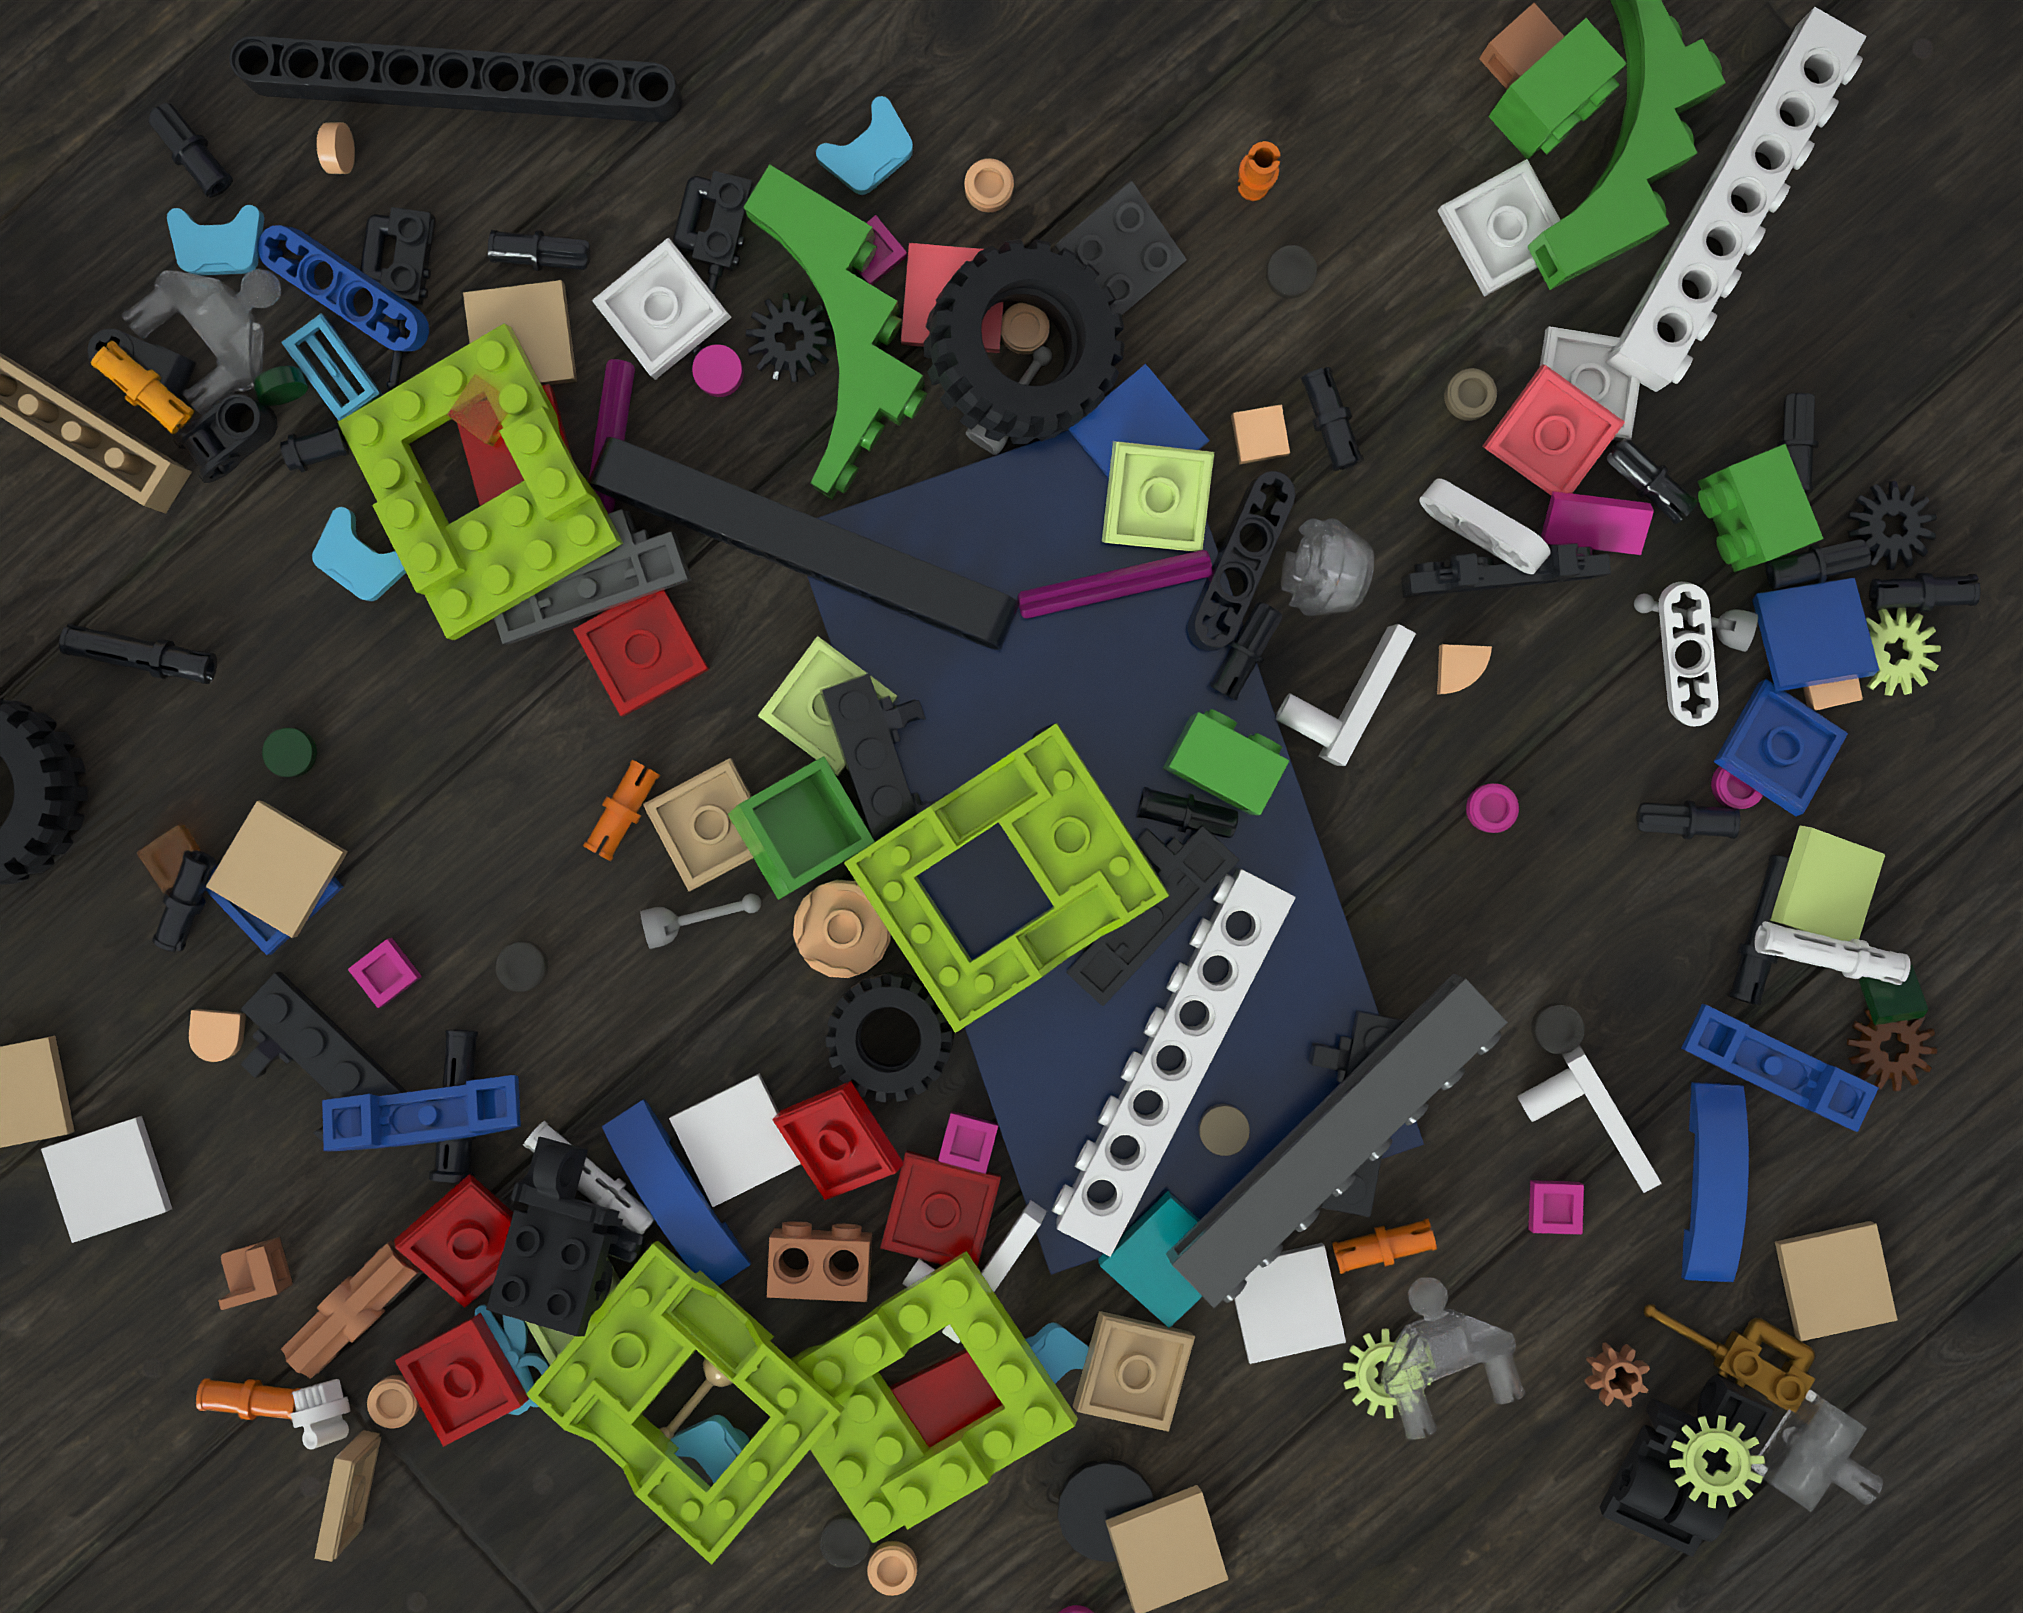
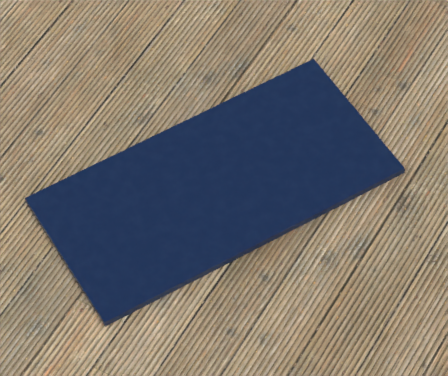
M1069 430L1058 434L1054 438L1042 442L1040 440L818 517L822 521L1000 591L1016 600L1021 591L1194 552L1102 542L1109 478ZM1206 518L1203 550L1208 551L1213 566L1218 550ZM1224 570L1220 578L1221 587L1225 593L1233 596ZM808 576L832 647L896 694L898 698L893 703V706L916 699V701L920 700L926 719L909 722L905 727L897 729L900 741L893 744L910 793L918 792L921 802L925 800L933 801L942 798L944 793L953 792L1032 740L1033 734L1049 724L1058 723L1134 840L1148 828L1166 845L1174 837L1184 845L1196 832V830L1187 828L1184 833L1179 831V826L1147 818H1137L1138 806L1144 787L1187 798L1188 794H1193L1194 800L1234 809L1238 812V824L1232 838L1214 835L1240 859L1227 874L1233 876L1236 869L1239 868L1296 897L1123 1234L1167 1191L1201 1220L1341 1083L1337 1081L1338 1070L1314 1066L1309 1063L1312 1042L1338 1047L1340 1036L1351 1037L1356 1010L1379 1014L1278 722L1275 719L1276 717L1258 665H1255L1238 695L1239 698L1235 701L1209 686L1210 681L1214 679L1231 646L1227 644L1218 650H1202L1193 644L1188 635L1189 618L1208 577L1031 618H1023L1018 607L1002 649L994 650ZM1220 605L1214 617L1206 621L1203 620L1202 624L1208 627L1207 636L1210 639L1223 632L1217 627V621L1221 612L1227 609L1234 611V608ZM1243 622L1241 623L1239 630L1232 641L1235 642L1236 638L1238 637L1240 631L1244 626ZM1210 709L1216 710L1237 722L1233 731L1247 738L1249 735L1254 736L1255 733H1258L1282 746L1279 755L1288 759L1289 763L1261 815H1249L1163 769L1167 758L1191 715L1197 712L1204 714L1205 711L1209 712ZM999 823L917 875L971 960L1014 934L1016 930L1053 907L1051 901ZM1145 856L1151 864V866L1153 867L1155 864L1147 856ZM1218 884L1104 1006L1100 1005L1066 973L1068 968L1084 952L1081 949L1036 982L965 1026L1026 1205L1032 1200L1047 1211L1036 1234L1051 1275L1098 1259L1104 1254L1057 1230L1056 1218L1058 1214L1052 1212V1208L1063 1186L1066 1184L1073 1187L1081 1171L1075 1167V1163L1087 1140L1095 1143L1104 1125L1098 1123V1118L1108 1098L1111 1095L1119 1098L1127 1082L1121 1078V1074L1133 1051L1141 1054L1150 1036L1143 1032L1151 1014L1156 1007L1164 1010L1173 993L1166 989L1167 984L1179 962L1185 965L1188 964L1196 948L1190 945L1189 942L1198 923L1202 918L1210 921L1219 903L1212 900ZM1236 911L1227 918L1226 931L1231 938H1242L1249 933L1251 918L1247 912ZM1219 955L1210 957L1203 965V976L1208 982L1215 983L1223 980L1229 971L1226 958ZM1197 1000L1185 1003L1179 1014L1181 1023L1189 1027L1199 1025L1206 1016V1008L1204 1003ZM1175 1045L1163 1047L1157 1054V1066L1166 1071L1178 1068L1183 1061V1051ZM1152 1090L1140 1092L1134 1099V1110L1143 1115L1154 1113L1160 1106V1095ZM1214 1105H1232L1238 1108L1248 1121L1250 1128L1248 1141L1239 1152L1233 1155L1220 1156L1214 1154L1204 1146L1200 1139L1198 1131L1200 1118L1208 1108ZM1417 1122L1409 1126L1404 1123L1390 1137L1392 1144L1382 1155V1159L1424 1145ZM1130 1135L1118 1136L1113 1140L1110 1152L1117 1158L1127 1159L1135 1154L1138 1148V1141ZM1097 1180L1088 1188L1087 1196L1097 1203L1107 1202L1113 1197L1115 1186L1107 1180Z

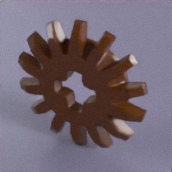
M1869 1008L1864 1012L1871 1022L1866 1026L1855 1020L1852 1027L1862 1033L1860 1039L1847 1038V1046L1859 1047L1860 1054L1848 1058L1850 1064L1864 1063L1866 1066L1858 1076L1865 1080L1869 1076L1876 1074L1877 1078L1874 1086L1879 1087L1878 1089H1882L1888 1078H1891L1893 1091H1901L1902 1076L1904 1075L1912 1086L1918 1084L1919 1081L1913 1069L1916 1066L1925 1072H1930L1932 1069L1930 1065L1921 1059L1922 1054H1937L1936 1047L1923 1046V1041L1935 1035V1031L1932 1028L1919 1032L1918 1028L1923 1023L1925 1016L1912 1019L1911 1021L1905 1020L1874 1025ZM1891 1033H1897V1040L1905 1043L1906 1046L1904 1053H1896L1895 1061H1889L1888 1053L1880 1049L1881 1042L1889 1041Z

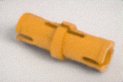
M110 341L106 347L103 346L92 359L91 365L119 386L127 394L125 399L133 406L140 405L167 428L171 434L178 432L179 428L177 426L182 429L193 416L194 410L177 398L159 381L161 380L160 375L152 369L147 371L121 349L115 341Z

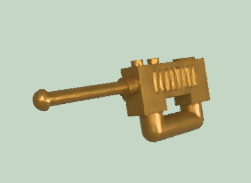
M1648 1304L1644 1307V1315L1647 1318H1654L1709 1350L1711 1355L1716 1357L1713 1364L1719 1368L1718 1373L1725 1378L1728 1375L1736 1378L1734 1383L1742 1388L1745 1385L1752 1387L1764 1394L1766 1399L1787 1411L1797 1412L1815 1381V1378L1807 1373L1815 1359L1814 1350L1761 1318L1752 1319L1742 1335L1732 1330L1723 1345L1719 1342L1714 1343L1655 1308L1654 1304ZM1763 1342L1791 1359L1789 1362L1785 1361L1780 1369L1759 1357L1762 1349L1760 1345Z

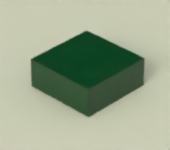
M1910 965L1908 978L1905 982L1902 981V985H1895L1863 976L1859 980L1874 1025L1923 1018L1929 1010L1913 965Z

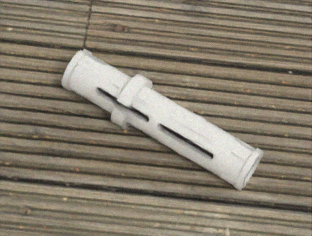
M1766 921L1762 923L1763 926L1760 925L1756 932L1755 950L1758 953L1776 955L1807 964L1842 971L1845 977L1859 979L1863 976L1895 985H1902V981L1905 982L1910 972V958L1907 954L1877 949L1869 946L1867 941L1852 939L1850 941H1842Z
M543 1121L530 1134L523 1146L529 1148L534 1153L538 1137L566 1144L570 1143L553 1130L546 1121ZM586 1157L577 1190L595 1205L620 1211L618 1218L623 1219L621 1227L643 1235L655 1221L649 1210L624 1189L626 1183L620 1178L614 1181Z

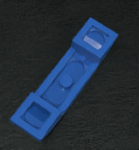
M1706 1004L1701 1005L1681 1049L1735 1076L1855 1132L1859 1131L1879 1088L1749 1027V1025Z
M517 1075L466 1081V1085L376 1096L365 1094L322 1100L324 1151L361 1150L424 1144L485 1135L521 1127L519 1079Z
M1691 1082L1689 1131L1695 1134L1691 1222L1690 1229H1684L1682 1278L1684 1280L1734 1282L1743 1244L1748 1198L1749 1142L1744 1086L1740 1084Z
M645 1098L602 1126L611 1147L640 1198L670 1243L694 1273L701 1270L719 1286L752 1264L726 1222H720L669 1144L670 1136Z

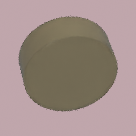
M1474 368L1465 369L1457 373L1448 382L1444 393L1445 404L1451 414L1466 421L1476 420L1484 416L1492 409L1497 398V389L1493 379L1486 372Z
M1217 1104L1208 1108L1203 1113L1199 1121L1198 1131L1201 1141L1209 1151L1220 1156H1229L1239 1152L1246 1145L1250 1128L1246 1117L1238 1108L1229 1104Z

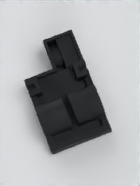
M538 1137L529 1171L523 1180L515 1183L511 1200L528 1204V1211L514 1210L486 1310L576 1337L585 1336L591 1312L598 1310L602 1306L612 1283L613 1268L612 1264L606 1261L610 1244H617L619 1236L606 1233L608 1226L621 1227L623 1219L618 1218L620 1211L575 1199L588 1149Z
M1718 1375L1712 1376L1707 1381L1700 1394L1697 1418L1652 1398L1646 1411L1654 1428L1643 1425L1599 1506L1603 1517L1692 1557L1702 1540L1712 1542L1720 1535L1726 1524L1730 1508L1728 1507L1725 1495L1717 1496L1716 1508L1708 1507V1494L1703 1491L1696 1501L1689 1498L1694 1487L1691 1481L1680 1487L1677 1485L1675 1480L1683 1475L1685 1470L1684 1467L1670 1468V1460L1683 1458L1684 1452L1671 1447L1673 1440L1686 1444L1689 1442L1690 1438L1681 1430L1685 1424L1696 1434L1702 1431L1698 1420L1700 1416L1706 1417L1709 1428H1716L1718 1415L1726 1416L1725 1430L1731 1431L1739 1422L1746 1426L1739 1436L1742 1441L1752 1437H1756L1758 1440L1774 1411L1770 1404L1748 1395L1740 1385ZM1753 1446L1752 1448L1748 1449V1450H1749V1453H1751V1451H1752V1449L1754 1448V1446ZM1721 1447L1715 1453L1707 1449L1702 1456L1708 1462L1705 1470L1712 1475L1718 1469L1727 1472L1731 1467L1725 1459L1728 1451Z

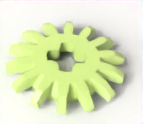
M1897 608L1896 620L1891 618L1887 609L1878 610L1881 623L1877 624L1869 617H1866L1879 666V671L1873 676L1867 687L1874 690L1882 681L1886 682L1884 695L1892 696L1896 685L1901 683L1904 695L1912 693V678L1921 686H1925L1928 683L1921 670L1922 667L1936 671L1939 666L1926 658L1927 653L1941 651L1940 645L1925 644V640L1933 635L1936 630L1934 627H1929L1919 632L1918 628L1920 627L1923 615L1916 613L1911 622L1908 623L1906 608ZM1898 638L1904 640L1903 649L1909 652V656L1907 659L1897 660L1895 665L1889 663L1890 654L1884 651L1886 643L1892 644Z
M1382 1329L1381 1343L1375 1344L1370 1333L1364 1334L1363 1337L1369 1348L1363 1351L1352 1345L1349 1351L1359 1358L1358 1363H1343V1370L1353 1371L1356 1374L1355 1377L1344 1382L1345 1389L1358 1386L1360 1390L1352 1401L1357 1406L1365 1398L1370 1400L1367 1414L1374 1416L1378 1405L1384 1406L1386 1418H1393V1406L1400 1404L1405 1415L1412 1411L1406 1401L1410 1396H1413L1421 1403L1425 1398L1416 1389L1418 1383L1431 1385L1432 1378L1421 1375L1419 1372L1420 1368L1431 1366L1430 1359L1415 1358L1414 1355L1423 1348L1419 1342L1408 1348L1404 1347L1408 1334L1401 1331L1395 1342H1390L1389 1329ZM1383 1361L1385 1364L1390 1365L1395 1361L1399 1364V1367L1395 1370L1398 1378L1396 1383L1391 1385L1386 1380L1380 1384L1375 1382L1374 1379L1379 1374L1375 1367L1378 1362Z
M1718 1415L1716 1428H1709L1706 1417L1700 1416L1698 1420L1702 1431L1696 1434L1685 1424L1681 1430L1690 1438L1689 1442L1686 1444L1673 1440L1671 1447L1684 1453L1683 1458L1670 1460V1468L1684 1467L1685 1473L1675 1481L1679 1487L1691 1481L1694 1487L1689 1498L1693 1501H1696L1703 1491L1708 1494V1507L1716 1508L1717 1496L1725 1495L1729 1508L1734 1507L1736 1503L1732 1493L1739 1490L1749 1499L1753 1493L1746 1487V1481L1750 1479L1760 1484L1762 1482L1763 1476L1751 1471V1465L1765 1464L1764 1456L1750 1455L1748 1450L1759 1444L1756 1437L1744 1441L1739 1438L1746 1427L1741 1422L1731 1431L1725 1430L1726 1416ZM1720 1447L1728 1451L1725 1459L1731 1465L1730 1469L1727 1472L1718 1469L1713 1475L1705 1470L1708 1462L1702 1457L1703 1453L1707 1449L1715 1453Z

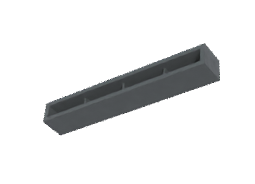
M1452 974L1166 1253L1171 1265L1213 1308L1222 1300L1228 1303L1235 1299L1247 1284L1245 1278L1258 1265L1263 1268L1272 1263L1283 1250L1281 1243L1295 1229L1301 1232L1309 1227L1320 1213L1318 1207L1331 1194L1336 1197L1346 1191L1356 1179L1354 1172L1367 1159L1374 1161L1383 1155L1392 1144L1390 1137L1404 1123L1409 1126L1420 1119L1429 1107L1427 1101L1440 1088L1447 1090L1457 1083L1465 1073V1069L1462 1066L1476 1053L1482 1055L1489 1051L1501 1038L1499 1030L1508 1022L1466 978Z

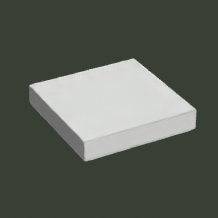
M1528 159L1447 202L1437 210L1484 297L1538 268L1527 246L1543 231L1560 221Z
M669 238L664 240L592 300L645 370L655 380L732 318Z
M1549 326L1545 330L1540 366L1542 364L1547 365L1625 422L1612 440L1621 441L1625 438L1631 440L1640 381L1636 377H1629L1605 363L1620 338Z
M760 1073L669 1118L712 1207L801 1164L772 1120L779 1111Z
M142 1116L41 1149L72 1243L172 1210Z
M1323 1243L1283 1251L1268 1266L1262 1268L1258 1265L1245 1278L1247 1281L1245 1288L1234 1299L1249 1364L1346 1343Z

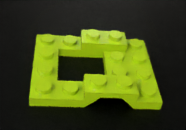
M505 323L337 422L377 500V503L372 506L416 593L425 595L447 639L456 640L623 544L601 499L577 469L560 436L557 414L512 327ZM488 398L503 426V429L499 430L524 481L449 524L409 444Z
M1058 723L844 862L955 1033L1036 982L1067 958L1098 938L1123 926L1169 896L1168 890ZM999 823L1051 901L1053 907L1016 930L1014 934L971 960L917 875Z
M656 1241L649 1247L606 1298L602 1306L590 1317L585 1336H574L526 1394L564 1430L593 1441L623 1469L634 1494L711 1565L845 1409L771 1342L774 1336L701 1270L694 1273L659 1241ZM696 1350L770 1416L768 1421L712 1487L675 1455L679 1448L642 1415Z
M967 1251L885 1300L855 1325L824 1344L811 1346L791 1358L799 1368L845 1408L810 1450L872 1543L877 1542L904 1525L907 1529L913 1527L989 1483L992 1474L1075 1427L1078 1420ZM950 1324L1003 1405L929 1448L879 1371L905 1356L909 1348Z

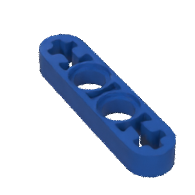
M275 225L265 229L260 235L258 254L261 261L269 269L385 347L394 351L407 352L416 351L426 343L429 335V324L425 315L419 309L301 230ZM279 241H286V247L296 255L304 256L303 259L299 262L296 259L282 257L283 251L278 247ZM326 261L333 270V280L330 286L323 290L316 284L314 272L319 263ZM361 288H366L373 297L372 309L365 316H361L356 312L353 302L355 294ZM386 315L392 319L406 320L405 327L410 331L409 337H400L401 330L398 327L382 320Z

